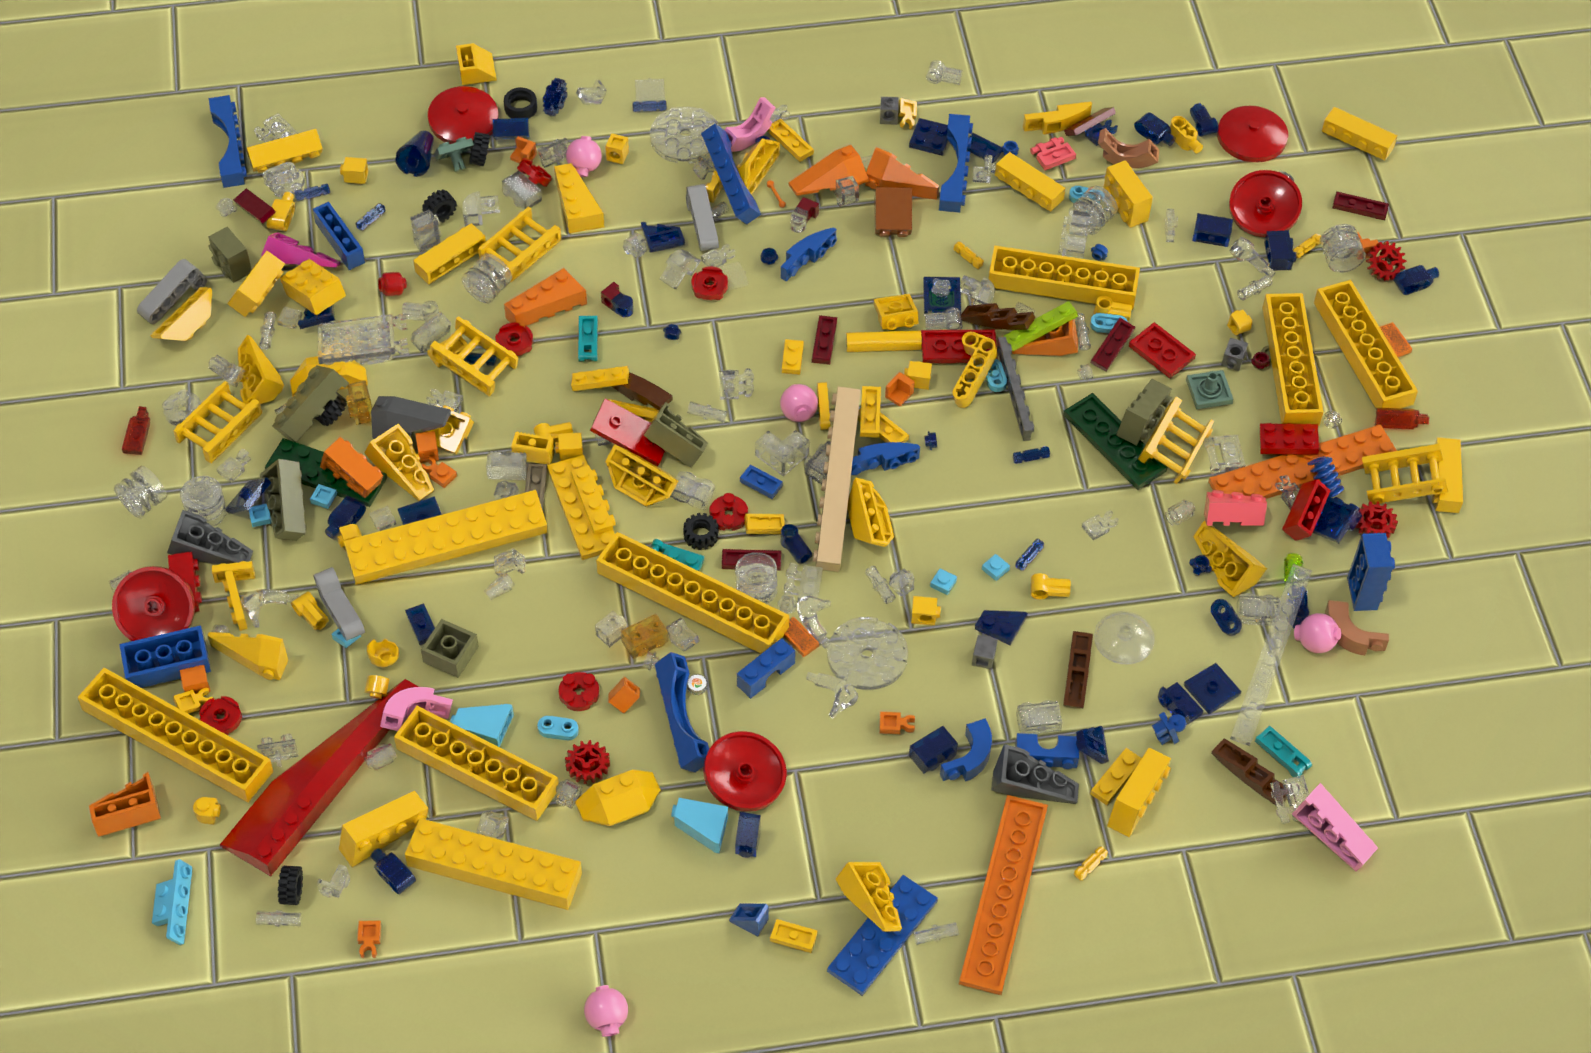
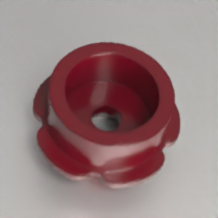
M1257 352L1253 356L1251 363L1258 369H1264V367L1270 365L1269 356L1265 352Z

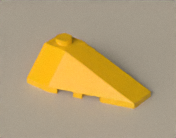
M247 335L238 347L239 367H242V374L239 376V380L243 383L240 396L245 404L250 403L253 399L262 404L274 400L282 392L284 384L280 374L253 338Z
M397 424L372 440L364 453L389 478L415 499L421 501L431 494L434 488L426 471L421 466L420 457L412 446L411 437Z
M1203 521L1193 536L1202 554L1206 556L1210 563V569L1217 576L1218 584L1232 597L1256 585L1267 570L1255 557L1215 527L1207 526L1206 521Z
M208 633L207 636L213 648L266 679H281L288 662L283 639L264 634H257L255 638L242 633L240 637H235L230 633Z
M848 862L836 877V881L843 894L883 932L900 931L902 927L898 911L892 902L894 895L889 890L890 879L881 863Z

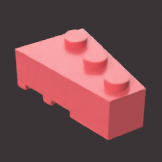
M1219 490L1207 492L1204 510L1206 525L1212 526L1213 522H1223L1224 526H1230V522L1240 523L1241 526H1264L1267 501L1266 498L1259 494L1243 496L1239 492H1232L1231 494H1224L1223 491Z

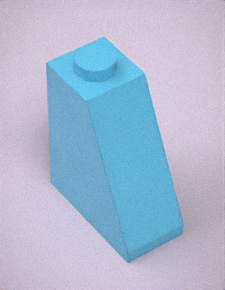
M511 704L458 708L456 715H452L450 722L500 747L514 716L513 707Z
M679 798L677 805H673L671 817H674L675 826L713 852L720 853L728 820V807Z

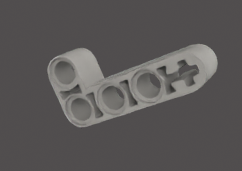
M705 184L686 187V204L688 211H691L700 251L719 248L718 236Z
M182 259L177 262L139 304L137 313L150 324H155L190 286L197 291L200 287L206 285L207 278L189 261Z
M333 567L314 574L313 577L320 598L344 639L348 641L364 634L363 624L341 589Z

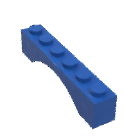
M230 95L208 98L213 123L220 127L229 138L227 151L219 162L223 188L245 185L244 177H247L245 166H242V164H245L243 153H240V151H243L241 140H238V138H241L239 127L235 126L239 125L237 114H233L237 112L235 102H231Z
M949 114L947 139L956 152L958 163L951 177L941 185L939 211L960 213L961 206H965L966 195H962V191H966L967 180H964V177H968L969 166H965V162H969L970 152L967 151V148H971L972 137H968V134H972L973 123H970L969 115Z
M713 124L703 131L701 135L735 216L748 224L761 215L760 210L735 166L731 151L732 144L727 132L717 124Z
M670 652L654 664L663 696L681 769L696 773L704 766L709 746L706 741L702 740L695 733L687 716L686 687L690 673L685 656Z

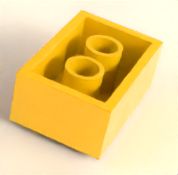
M1126 160L1107 167L1103 193L1106 198L1108 197L1113 208L1119 212L1123 222H1126L1129 228L1147 222L1153 199L1150 192Z
M266 251L227 304L244 317L249 312L253 314L284 271L281 269L285 263Z
M311 259L303 261L299 266L280 277L286 295L315 315H318L346 296L340 278Z

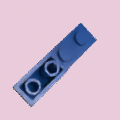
M833 227L811 234L786 251V262L781 266V279L787 281L791 276H795L798 269L802 265H806L809 260L815 263L819 258H822L825 252L835 245L837 229Z
M887 442L858 448V456L853 457L851 475H858L863 471L875 469L880 465L886 471L906 463H912L919 459L920 446L912 443Z

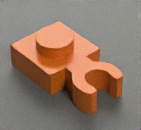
M432 457L428 458L430 466L421 465L426 473L429 474L430 479L443 488L457 477V472L443 462L437 465Z
M880 712L879 733L900 734V729L910 733L914 732L915 725H908L907 723L915 722V716L907 715L901 718V712Z
M381 920L359 921L357 941L358 944H363L359 949L360 956L364 958V953L367 950H371L372 957L376 958L377 951L374 944H380Z

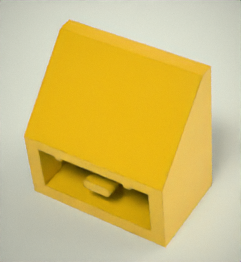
M474 43L456 45L462 85L497 81L492 53Z

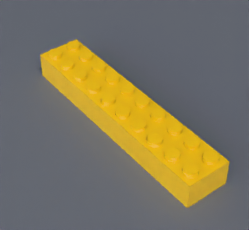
M533 490L345 540L344 545L355 585L546 534L547 523L537 491Z
M619 532L614 535L596 560L598 574L762 654L783 638L789 628L788 614Z
M103 668L78 696L79 703L84 712L247 803L273 773L271 760L268 757L106 668Z

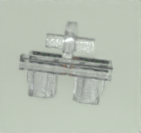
M567 138L556 139L551 145L547 147L542 146L537 149L544 168L557 161L559 163L564 162L569 146Z
M291 734L282 735L279 742H273V739L270 737L262 738L261 744L257 745L258 752L268 757L271 762H276L277 767H282L283 760L298 757L296 742Z

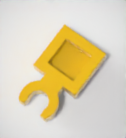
M900 98L898 101V116L903 117L900 121L901 128L904 127L905 123L909 124L910 130L915 124L914 119L917 117L916 101Z
M203 688L197 694L194 693V690L174 695L173 701L177 708L190 714L199 711L201 704L203 705L213 697H203L209 694V689Z

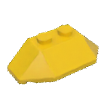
M762 138L752 147L749 153L745 154L743 162L737 165L736 168L751 195L780 155V142Z
M200 287L150 336L155 339L188 341L194 335L193 333L197 329L202 328L211 316L212 289L210 287Z
M344 352L305 358L290 379L292 397L296 394L298 386L307 379L309 371L316 365L334 369L349 382L346 388L342 386L339 390L368 385L366 369Z
M614 444L605 461L614 488L644 506H650L670 498L678 483V480L669 473Z
M855 478L847 504L854 538L886 547L894 538L887 506L880 494L873 488L874 485L871 481Z
M632 769L593 784L575 801V804L583 821L612 826L649 812L661 790L653 772Z

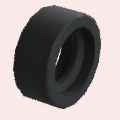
M523 87L514 88L504 96V110L511 119L527 120L537 112V98L530 89ZM517 100L530 102V105L523 108L511 106Z

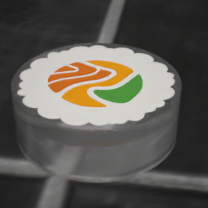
M701 674L691 675L687 682L688 691L693 695L703 694L707 690V679Z

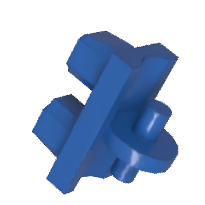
M1165 712L1159 714L1161 720L1152 725L1155 735L1161 745L1170 740L1176 744L1179 742L1176 732H1181L1185 729L1186 720L1179 714L1171 716L1168 720Z

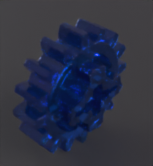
M555 78L551 81V85L546 87V92L542 99L545 114L555 117L559 113V109L564 107L568 96L565 80Z

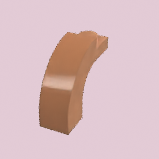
M1106 128L1100 130L1098 144L1104 149L1103 157L1110 163L1117 164L1126 160L1131 168H1144L1158 163L1159 148L1150 139L1138 144H1125L1118 141Z
M1328 600L1325 614L1333 618L1338 628L1341 629V638L1337 644L1352 653L1364 656L1367 649L1373 651L1386 650L1389 634L1359 629L1349 618V602Z

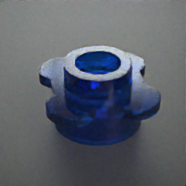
M1199 555L1189 561L1195 575H1200L1204 572L1210 573L1212 567L1209 566V560L1205 556Z

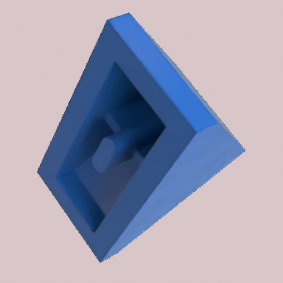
M740 903L729 921L758 937L769 920V906L767 904Z

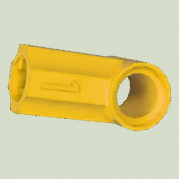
M1100 296L1096 300L1093 313L1121 315L1129 321L1132 305L1113 302L1108 296Z
M570 422L552 426L547 423H541L534 427L535 435L552 437L553 444L554 442H559L558 434L573 433Z
M1042 573L1032 575L1031 596L1040 600L1046 599L1048 596H1070V579L1049 578L1046 574Z
M309 591L291 602V606L299 617L303 616L314 630H321L329 621Z

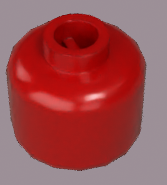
M385 272L378 279L379 291L385 296H399L407 287L406 279L399 272Z

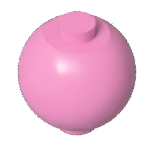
M581 136V139L571 142L566 151L567 163L573 164L580 177H588L589 172L594 171L599 166L602 158L600 147L588 136Z
M794 384L783 392L780 399V407L783 414L789 420L804 422L812 418L816 413L818 399L810 387Z
M1315 613L1306 617L1301 625L1295 626L1294 637L1296 641H1301V644L1308 651L1325 653L1334 648L1338 640H1340L1341 629L1338 628L1337 623L1330 616Z
M609 985L596 987V991L592 992L585 1002V1018L591 1027L601 1031L602 1037L619 1034V1027L625 1022L628 1015L627 1001L622 993L616 989L609 988Z

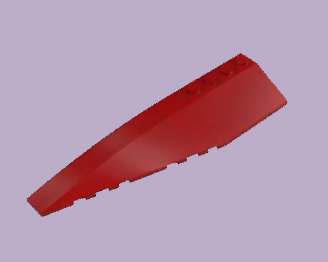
M404 679L387 692L386 696H382V699H378L274 779L220 843V847L271 877L389 732L390 729L380 727L383 711L388 700L399 691L419 686Z

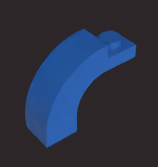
M986 718L966 724L965 736L971 746V750L961 758L941 764L940 776L943 781L948 779L954 780L962 775L966 782L976 777L985 768L990 757L992 733Z

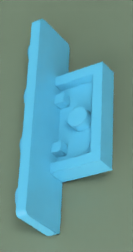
M180 859L175 860L173 879L156 884L152 924L156 926L168 923L166 938L178 945L184 944L192 877V866Z

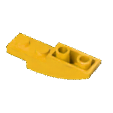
M1092 102L1057 105L1056 111L1024 114V132L1042 130L1043 135L1063 131L1091 115Z

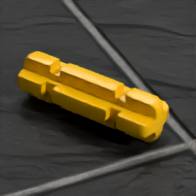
M1318 234L1311 236V238L1301 243L1299 247L1297 246L1292 250L1293 256L1296 258L1302 257L1322 243V236Z
M958 241L954 245V251L975 268L979 269L983 266L984 260L979 256L977 257L962 242Z
M1099 846L1095 853H1092L1082 863V866H1079L1074 871V876L1080 881L1085 879L1087 874H1090L1100 864V861L1107 857V850Z

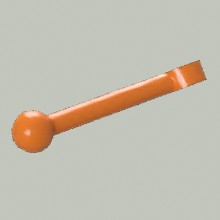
M772 180L767 181V187L772 189L779 201V206L784 208L786 203L782 201L777 193L774 182Z

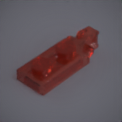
M139 406L137 415L129 420L122 445V452L124 454L142 455L151 420L148 417L147 407Z
M1376 408L1374 426L1381 424L1383 428L1414 429L1418 427V424H1429L1428 414L1419 413L1420 411L1415 409Z

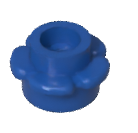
M1007 141L1001 150L1004 152V155L1011 152L1016 156L1019 147L1016 142Z
M1096 244L1095 247L1091 248L1092 257L1098 261L1101 259L1105 260L1108 249L1104 245Z

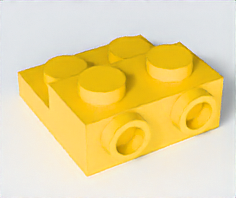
M910 294L874 299V307L878 313V321L882 330H894L897 327L903 326L913 327L918 324V310Z
M443 405V408L451 410L445 426L429 431L435 432L438 448L457 455L463 440L467 439L474 421L469 414L465 412L458 414L453 412V408Z

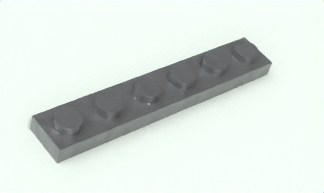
M1000 337L997 342V352L1007 378V387L1022 440L1028 441L1031 439L1032 432H1034L1033 421L1029 420L1028 405L1025 406L1024 403L1025 393L1024 390L1020 389L1021 380L1020 375L1016 374L1015 371L1016 361L1011 357V344L1007 343L1006 337Z

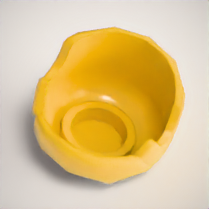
M373 639L367 645V655L373 665L388 667L393 665L399 658V648L394 642L383 639L382 642H376Z

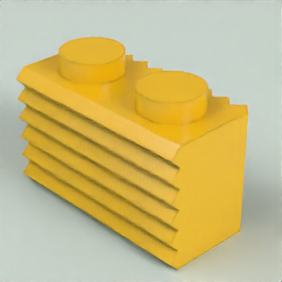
M515 432L511 445L513 459L547 465L551 464L554 455L552 437Z

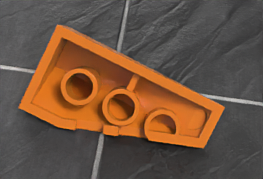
M848 145L835 150L788 182V184L798 196L818 193L821 189L830 188V191L836 190V187L842 186L853 188L869 180L860 155L852 145Z
M877 147L875 148L866 171L869 180L865 183L866 186L875 190L876 187L912 188V196L937 200L939 194L938 184L921 173L916 174L910 169V165L907 163L903 165L897 161V157L894 154Z
M1073 319L1012 351V354L1062 356L1078 353V336L1075 320Z

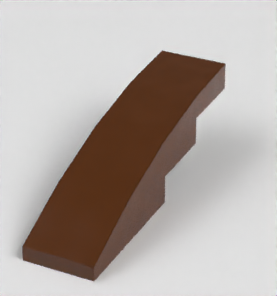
M997 303L969 305L959 318L961 321L989 328L1028 330L1036 317L1033 312L1017 313L1014 307L999 309Z
M630 372L628 384L611 386L631 401L636 399L643 405L647 406L650 404L657 410H660L665 402L669 404L673 400V395Z
M1073 631L1063 706L1084 708L1093 634Z
M1225 738L1212 750V755L1229 771L1276 806L1280 807L1292 794V789L1276 780L1273 772L1258 764V758Z

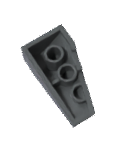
M378 396L371 410L372 438H377L397 424L408 435H412V432L417 430L425 432L444 427L451 414V410L395 396Z
M185 510L181 512L167 551L171 555L192 551L194 559H198L199 562L213 564L249 562L253 550L235 538H229L223 534L220 528L211 526L204 517Z
M1007 744L1003 745L993 770L991 791L1016 797L1077 804L1079 790L1077 782L1063 773L1055 772L1047 767L1044 761L1036 760L1029 755L1028 751Z

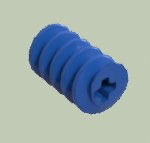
M1323 456L1307 464L1314 465L1310 472H1317V475L1313 479H1320V482L1331 490L1328 498H1331L1341 493L1344 487L1339 485L1341 479L1336 478L1338 472L1333 471L1335 465L1330 464L1333 459Z

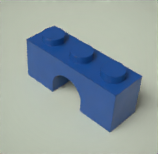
M781 638L737 673V687L751 699L766 687V681L773 672L776 671L781 675L795 664V650Z
M1017 733L1015 747L1028 751L1029 755L1036 760L1044 761L1047 767L1077 768L1079 761V736L1058 735L1056 747L1045 749L1038 743V734Z

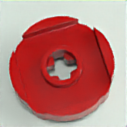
M523 158L517 169L521 173L530 176L528 179L536 185L540 183L542 186L547 187L552 180L551 175L539 165H532L533 161Z
M713 266L704 267L702 271L694 273L691 284L695 297L704 300L722 299L723 294L728 289L727 275L720 268ZM709 281L713 282L712 285H707Z
M512 322L503 325L495 336V341L507 350L513 351L516 356H520L532 350L533 334L526 325L524 327L520 326L519 323ZM515 337V339H518V340H517V341H512L511 338Z
M726 493L712 502L709 507V514L713 516V519H716L719 530L732 529V531H735L745 525L744 517L745 514H748V507L741 498L734 496L732 493ZM725 511H732L733 515H725Z
M584 672L564 675L558 689L560 701L572 711H585L589 709L594 702L598 701L600 695L599 684L595 676ZM580 688L584 691L581 692V695H577L575 690Z
M221 696V698L215 700L214 698L209 699L203 704L199 714L200 721L226 735L233 732L239 726L242 719L238 703L227 696ZM225 713L224 718L217 719V714Z

